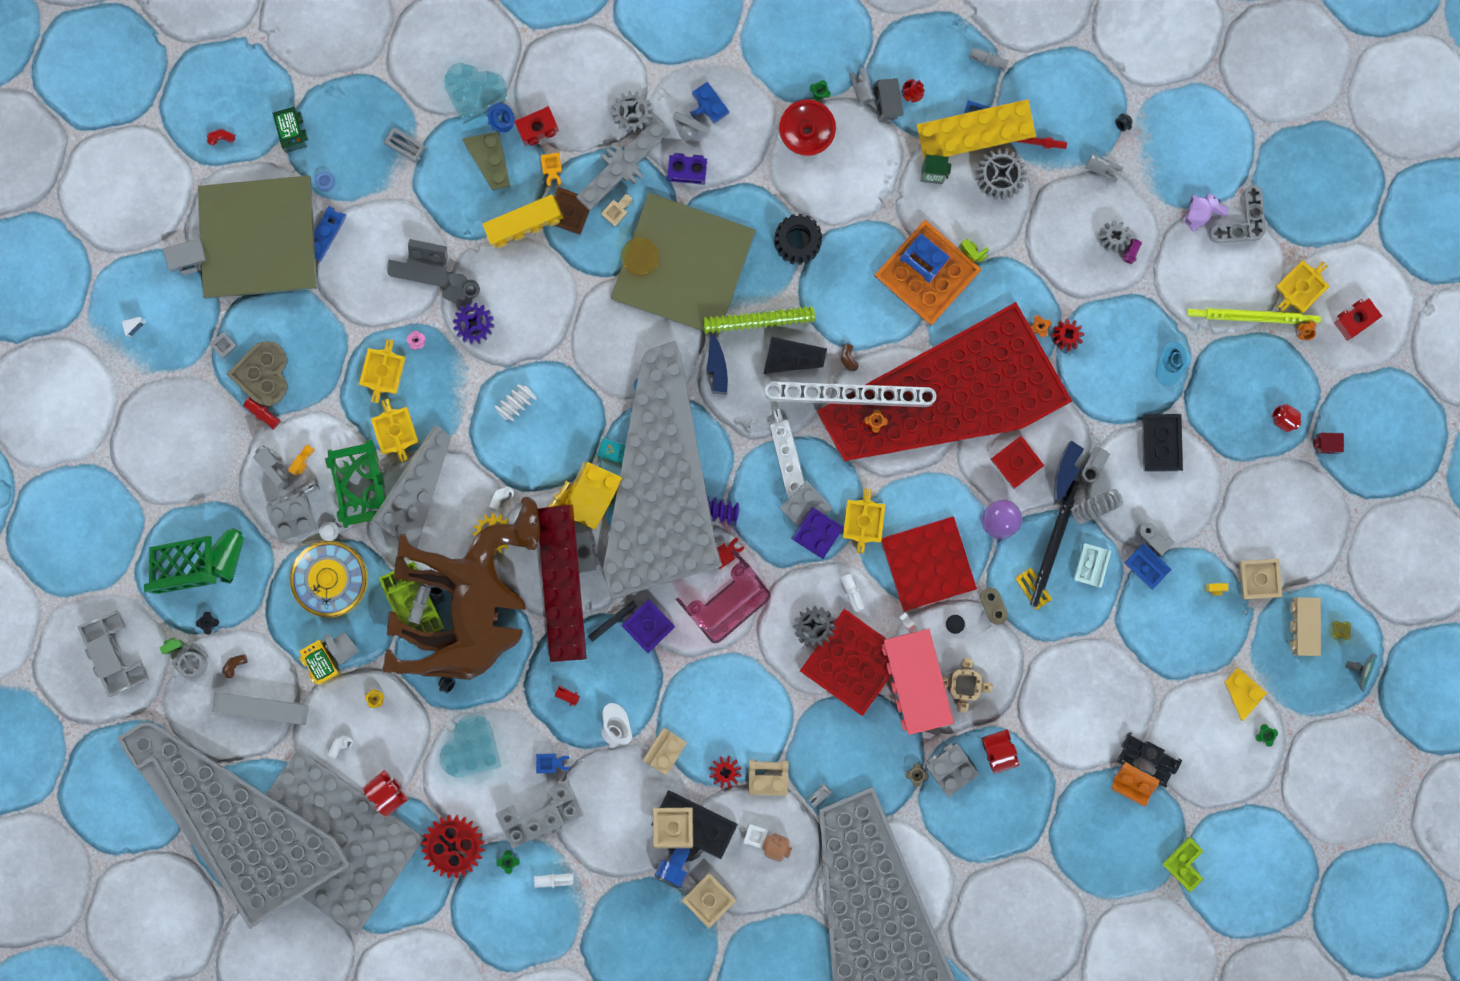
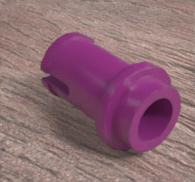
M1132 238L1126 252L1122 254V260L1128 264H1133L1137 260L1136 256L1142 246V242Z

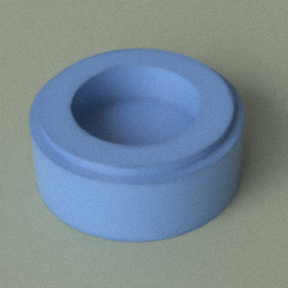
M321 172L316 176L315 184L319 190L328 192L334 188L335 179L329 172Z

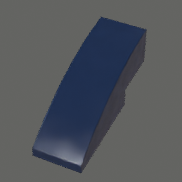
M711 333L707 374L714 375L712 393L727 395L728 375L724 354L715 334Z
M1072 440L1067 444L1057 467L1054 482L1055 502H1059L1080 471V468L1074 464L1084 448Z

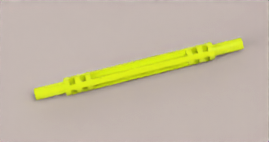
M1206 308V310L1187 309L1186 313L1190 317H1205V319L1283 324H1301L1312 321L1320 324L1321 316L1302 315V313Z

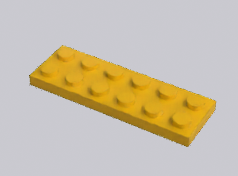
M1028 99L917 124L923 158H925L926 154L949 157L1036 137Z

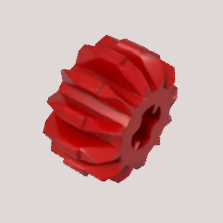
M1069 319L1065 320V324L1059 321V327H1053V331L1056 333L1052 334L1051 337L1057 338L1054 345L1060 343V350L1065 346L1067 352L1071 351V346L1076 350L1078 344L1083 343V340L1079 337H1083L1085 334L1079 332L1082 328L1081 325L1075 327L1076 320L1071 324ZM1066 331L1071 333L1070 339L1069 337L1065 338Z
M720 756V764L716 760L713 761L717 768L710 767L709 770L716 773L711 774L709 777H717L713 782L714 785L721 781L720 788L723 789L724 782H727L728 788H731V780L734 784H738L734 776L741 778L742 775L735 773V771L741 770V766L733 767L738 762L736 759L731 764L729 763L730 756H727L726 762ZM726 767L727 770H731V774L728 773L729 777L725 778L724 775H720L721 768Z

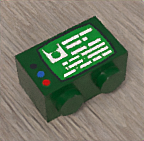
M295 107L273 112L279 140L284 152L288 153L306 148V141L309 138L306 129H302L301 123H304L301 111L298 112Z
M926 154L922 163L920 182L943 184L951 172V163H948L949 157Z

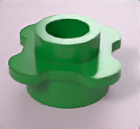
M825 80L811 84L809 87L815 101L819 102L820 99L831 96Z
M1262 724L1260 726L1261 730L1255 738L1258 742H1263L1266 746L1271 747L1276 736H1278V731L1269 728L1267 724Z
M507 850L504 852L503 857L497 860L496 864L506 874H511L512 869L520 864V860L515 858L511 851Z

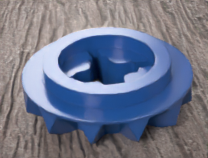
M495 103L488 108L489 111L486 115L488 117L487 124L492 126V130H496L498 133H506L513 128L515 117L509 106L504 103ZM502 114V121L498 123V115Z

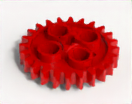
M448 815L447 821L440 817V824L434 821L433 825L435 828L430 826L427 828L430 834L423 835L427 838V841L421 842V844L426 846L421 852L427 853V856L423 858V860H430L427 866H435L433 872L439 869L441 870L440 876H443L446 872L447 878H450L452 873H454L455 878H459V872L466 876V869L472 872L473 868L471 865H479L476 859H483L479 852L485 851L484 848L480 847L485 841L479 840L483 833H476L479 826L473 828V820L466 823V816L459 820V815H456L454 820H452L451 815ZM449 827L456 830L454 838H450L447 835ZM442 835L451 844L453 842H456L457 844L455 847L460 851L464 852L465 854H467V857L465 858L464 856H462V854L459 853V851H457L456 849L451 851V846L445 841L441 840L439 836ZM464 839L471 841V849L466 850L462 847ZM437 843H441L444 846L442 854L435 851ZM452 855L459 857L460 863L458 865H453L450 862Z

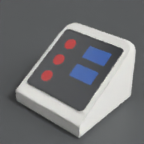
M136 317L123 321L125 335L132 337L146 323V320Z

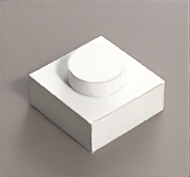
M749 824L743 843L762 849L768 829Z

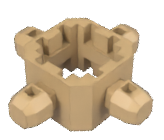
M963 658L961 664L963 670H955L951 673L950 679L942 677L945 689L949 687L951 697L959 699V702H957L958 712L967 713L969 709L968 700L975 701L980 697V691L982 693H991L993 689V684L984 681L981 683L982 677L980 674L971 671V668H973V660L971 658ZM958 675L975 677L973 696L956 694V678Z

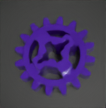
M467 303L466 309L461 306L462 312H456L455 315L458 319L453 320V323L457 324V326L453 327L454 331H459L457 333L458 338L463 336V342L469 339L471 345H473L474 340L478 344H481L480 339L482 338L487 341L486 335L493 334L490 328H495V325L490 323L494 320L493 316H489L491 311H484V305L478 308L477 303H474L473 307ZM483 315L486 318V326L481 321ZM475 320H476V322L478 323V325H477V326H475V325L471 326V325H470V322H471V321H472V322H475ZM461 322H464L466 325L465 332L462 330ZM481 332V334L473 336L474 333Z

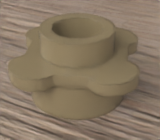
M914 764L913 768L905 773V777L910 779L915 787H919L924 779H928L929 776L927 772L921 769L920 764Z

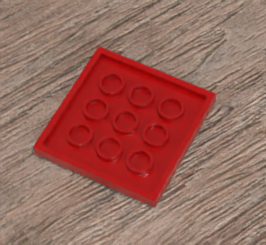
M954 516L881 539L903 612L977 589Z
M844 608L833 623L836 626L835 630H831L834 633V637L829 636L830 642L824 641V647L818 644L800 669V672L863 716L892 676V674L889 675L886 663H890L888 655L884 656L881 646L885 644L884 639L887 638Z

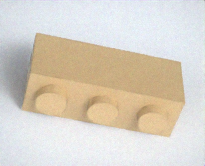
M1293 598V602L1290 603V612L1293 613V621L1290 622V631L1293 632V640L1290 641V651L1293 652V656H1321V598Z

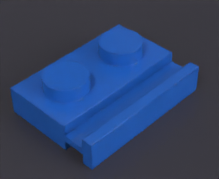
M1142 543L1124 562L1151 590L1172 570L1145 543Z

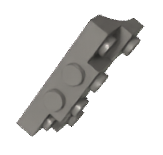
M117 610L77 626L87 648L85 653L88 659L93 661L95 666L93 671L98 678L100 677L108 697H113L149 681L141 663L126 668L112 637V634L125 629Z
M567 780L549 788L555 803L520 819L514 805L495 813L512 849L532 839L537 842L545 838L544 834L552 831V834L563 830L562 825L583 816Z

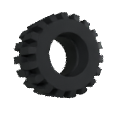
M792 214L789 218L785 217L783 222L778 224L774 237L775 249H777V254L782 256L785 262L788 260L790 264L798 263V265H802L803 262L808 263L811 259H814L820 251L822 244L821 228L808 215L804 217L802 216L803 214H798V216ZM794 230L804 231L809 236V244L805 248L795 249L787 242L788 234Z

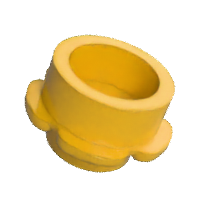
M377 689L370 690V693H367L365 696V701L370 708H379L384 703V694Z

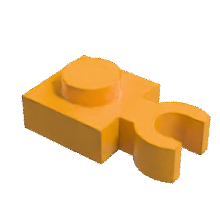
M560 153L541 155L543 175H549L546 181L547 186L551 187L550 183L552 180H557L558 186H561V179L557 175V173H562Z
M306 444L287 471L295 476L303 474L307 468L308 458L315 449Z

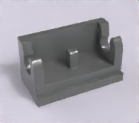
M898 78L877 80L873 85V90L876 97L875 102L879 122L895 120L903 116Z

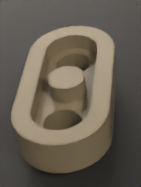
M995 588L984 589L980 595V600L989 621L995 625L1003 624L1008 618V612L999 592ZM988 594L994 595V599L992 601L988 600ZM997 611L1002 614L1000 619L995 617Z

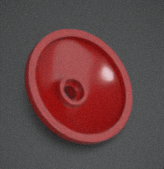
M800 100L791 104L783 112L779 123V133L784 145L793 153L801 156H814L825 151L833 142L836 133V122L832 112L824 104L815 100ZM808 128L811 132L805 134L803 130Z

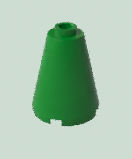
M235 528L226 530L212 546V575L221 578L220 581L231 584L234 579L244 537L241 536L242 532ZM204 561L198 567L200 571H205Z

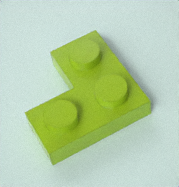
M1188 837L1162 865L1190 893L1204 880L1191 866L1204 851Z

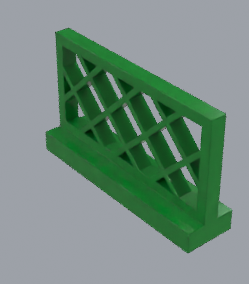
M211 536L149 547V583L144 584V592L162 594L216 584V576L212 575ZM205 542V549L201 553L199 547ZM189 545L192 549L189 552V554L186 555L184 553V550ZM175 548L177 552L172 558L169 554ZM156 551L162 553L158 561L156 560ZM197 553L199 558L194 564L191 559ZM182 556L184 561L179 566L176 562ZM167 558L170 563L164 569L162 564ZM204 561L205 571H200L198 567ZM189 564L192 568L186 574L183 570ZM174 566L177 571L173 575V577H171L169 572ZM158 570H160L162 574L159 577V579L156 580V573Z

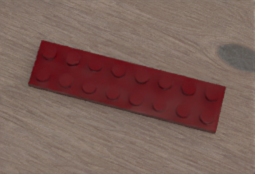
M573 505L538 508L540 524L539 546L550 662L587 659Z

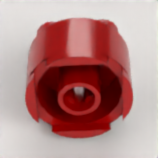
M1008 729L981 738L989 765L994 774L1020 766L1015 745L1010 741L1011 736Z
M386 770L380 772L363 787L366 797L370 802H374L375 808L385 817L392 814L409 800L406 794L399 790L402 788L395 778L391 780V776Z

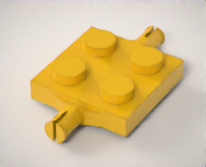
M1302 260L1275 286L1284 297V300L1277 306L1281 312H1284L1289 305H1292L1303 314L1330 287L1321 275L1328 267L1327 264L1324 265L1325 262L1322 261L1316 268H1313Z
M386 339L384 350L371 348L367 350L359 385L373 390L370 402L378 404L381 393L388 392L397 395L406 357L391 352L394 340Z
M389 399L382 400L385 412L370 418L381 454L386 455L398 452L400 463L407 462L408 458L405 450L419 444L408 407L398 410L392 409Z
M864 488L863 500H847L843 538L858 542L856 552L860 554V548L861 554H864L865 543H881L886 504L870 501L872 489H868L867 496V488Z

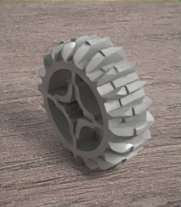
M997 149L996 154L990 151L989 156L986 154L983 156L984 161H979L978 164L981 167H977L976 172L980 174H977L975 178L981 180L978 182V186L984 185L981 190L983 193L986 190L989 191L988 197L995 194L994 199L997 200L999 195H1001V199L1005 200L1007 194L1011 199L1013 193L1017 195L1020 192L1019 189H1023L1024 184L1022 182H1026L1027 178L1022 175H1025L1027 170L1022 169L1025 163H1018L1021 160L1020 156L1016 159L1014 158L1015 152L1008 155V150L1005 149L1004 153L1001 154V150ZM996 161H1004V162H1007L1008 164L1005 165V166H1001V165H999L998 163H995V162H996ZM988 166L991 168V172L993 173V177L990 181L988 180L986 175V169ZM1012 168L1016 173L1015 183L1011 181L1012 178L1009 175ZM999 171H1000V173H1001V171H1002V172L1006 171V172H1005V175H1004V178H1003V177H1001V178L998 177V178L996 179V177L998 176ZM997 183H1001V184H1003L1004 186H1008V187H1007V188H998V187H995L994 185H996Z
M1112 489L1073 506L1071 511L1077 524H1083L1121 507L1124 503L1118 490Z

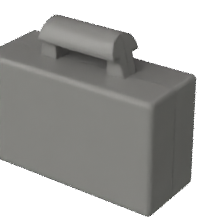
M201 239L163 248L168 270L171 272L180 270L183 276L198 272V265L206 261Z

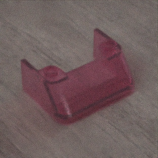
M735 549L732 553L739 563L731 570L733 581L704 605L702 601L696 600L686 606L679 597L675 599L712 643L721 642L766 604L771 595L750 565Z

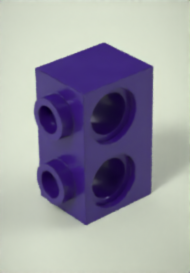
M682 153L669 155L668 182L705 185L707 158H704L702 155L686 157ZM675 164H681L683 165V169L681 171H675L673 169V166ZM699 165L702 167V171L695 173L692 171V167Z

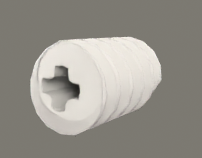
M524 383V386L516 385L518 392L511 390L513 397L505 396L507 402L500 400L501 408L496 405L494 406V409L506 421L509 419L514 422L513 414L520 416L518 409L525 411L524 404L531 406L530 398L537 400L536 396Z

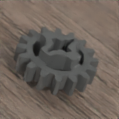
M813 606L811 611L807 607L805 614L800 611L801 618H795L798 624L793 625L794 629L798 630L794 633L795 636L799 637V642H804L806 647H809L810 644L814 649H816L817 644L824 647L823 642L829 643L828 637H834V633L831 630L836 629V626L832 624L835 622V619L830 617L831 613L829 611L825 612L823 607L818 610L816 606ZM820 617H823L826 622L821 621ZM803 632L809 633L810 638L806 637Z

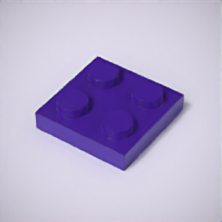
M811 507L791 539L821 559H824L844 527L814 507Z
M649 599L621 625L647 653L675 628L674 624Z

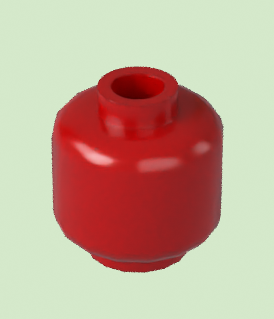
M1288 404L1277 406L1272 413L1273 424L1285 432L1297 430L1302 423L1300 411Z

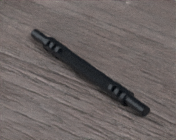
M1073 480L1056 519L1034 584L1035 591L1030 602L1032 607L1037 608L1042 591L1045 590L1071 509L1075 502L1074 496L1079 484L1076 480Z

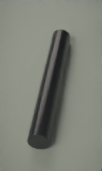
M632 600L588 635V638L592 642L635 609L637 607L635 602Z

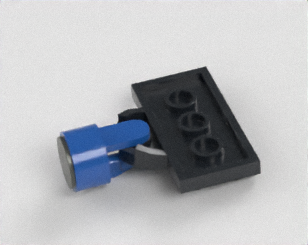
M668 790L660 808H692L693 848H667L671 858L669 862L661 860L654 876H656L657 880L678 889L681 888L687 876V872L682 869L684 863L699 858L703 851L721 860L738 824Z

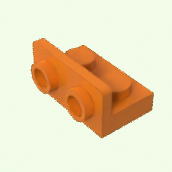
M1125 762L1115 775L1111 789L1145 807L1148 804L1149 797L1158 787L1160 780Z

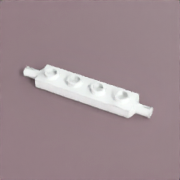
M781 409L773 410L776 422H773L770 428L787 497L789 498L804 483V478L790 421L783 420Z

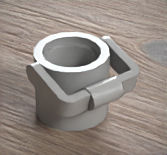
M344 632L335 639H332V636L329 634L324 636L325 648L340 666L359 652Z
M192 642L176 653V657L172 660L171 664L185 678L200 677L207 670L208 663L206 658L208 655L195 642ZM194 647L199 653L190 652L189 650Z

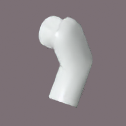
M510 487L496 490L489 507L498 510L501 501L513 498L514 491Z
M345 735L335 738L327 755L336 759L340 749L352 747L354 743L352 737Z

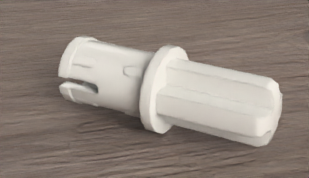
M852 574L841 577L840 580L847 593L845 596H848L854 612L862 611L864 605L859 595L860 590L857 589Z
M552 873L551 875L534 876L535 888L552 887L554 889L555 886L573 885L572 874L554 875Z

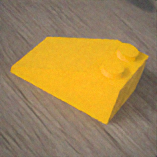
M583 462L564 504L573 505L574 521L596 530L616 493L622 477L589 462Z

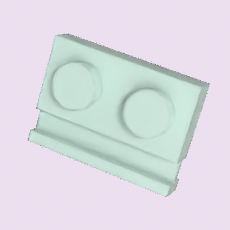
M1084 543L1073 581L1102 588L1111 551Z

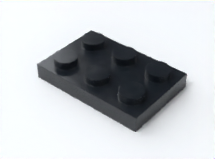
M1143 414V472L1183 471L1182 414Z

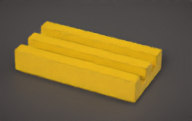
M1029 568L1014 579L1031 602L1032 596L1021 581V578H1024L1034 593L1035 587L1027 574H1030L1034 582H1036L1037 576L1032 568ZM1046 589L1042 591L1046 599L1043 600L1040 597V603L1037 608L1034 607L1035 610H1038L1052 600Z

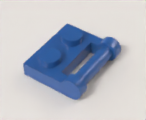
M920 233L899 260L902 263H907L922 275L927 283H930L949 260L950 256ZM912 253L915 254L933 270L929 272L911 258L910 255Z

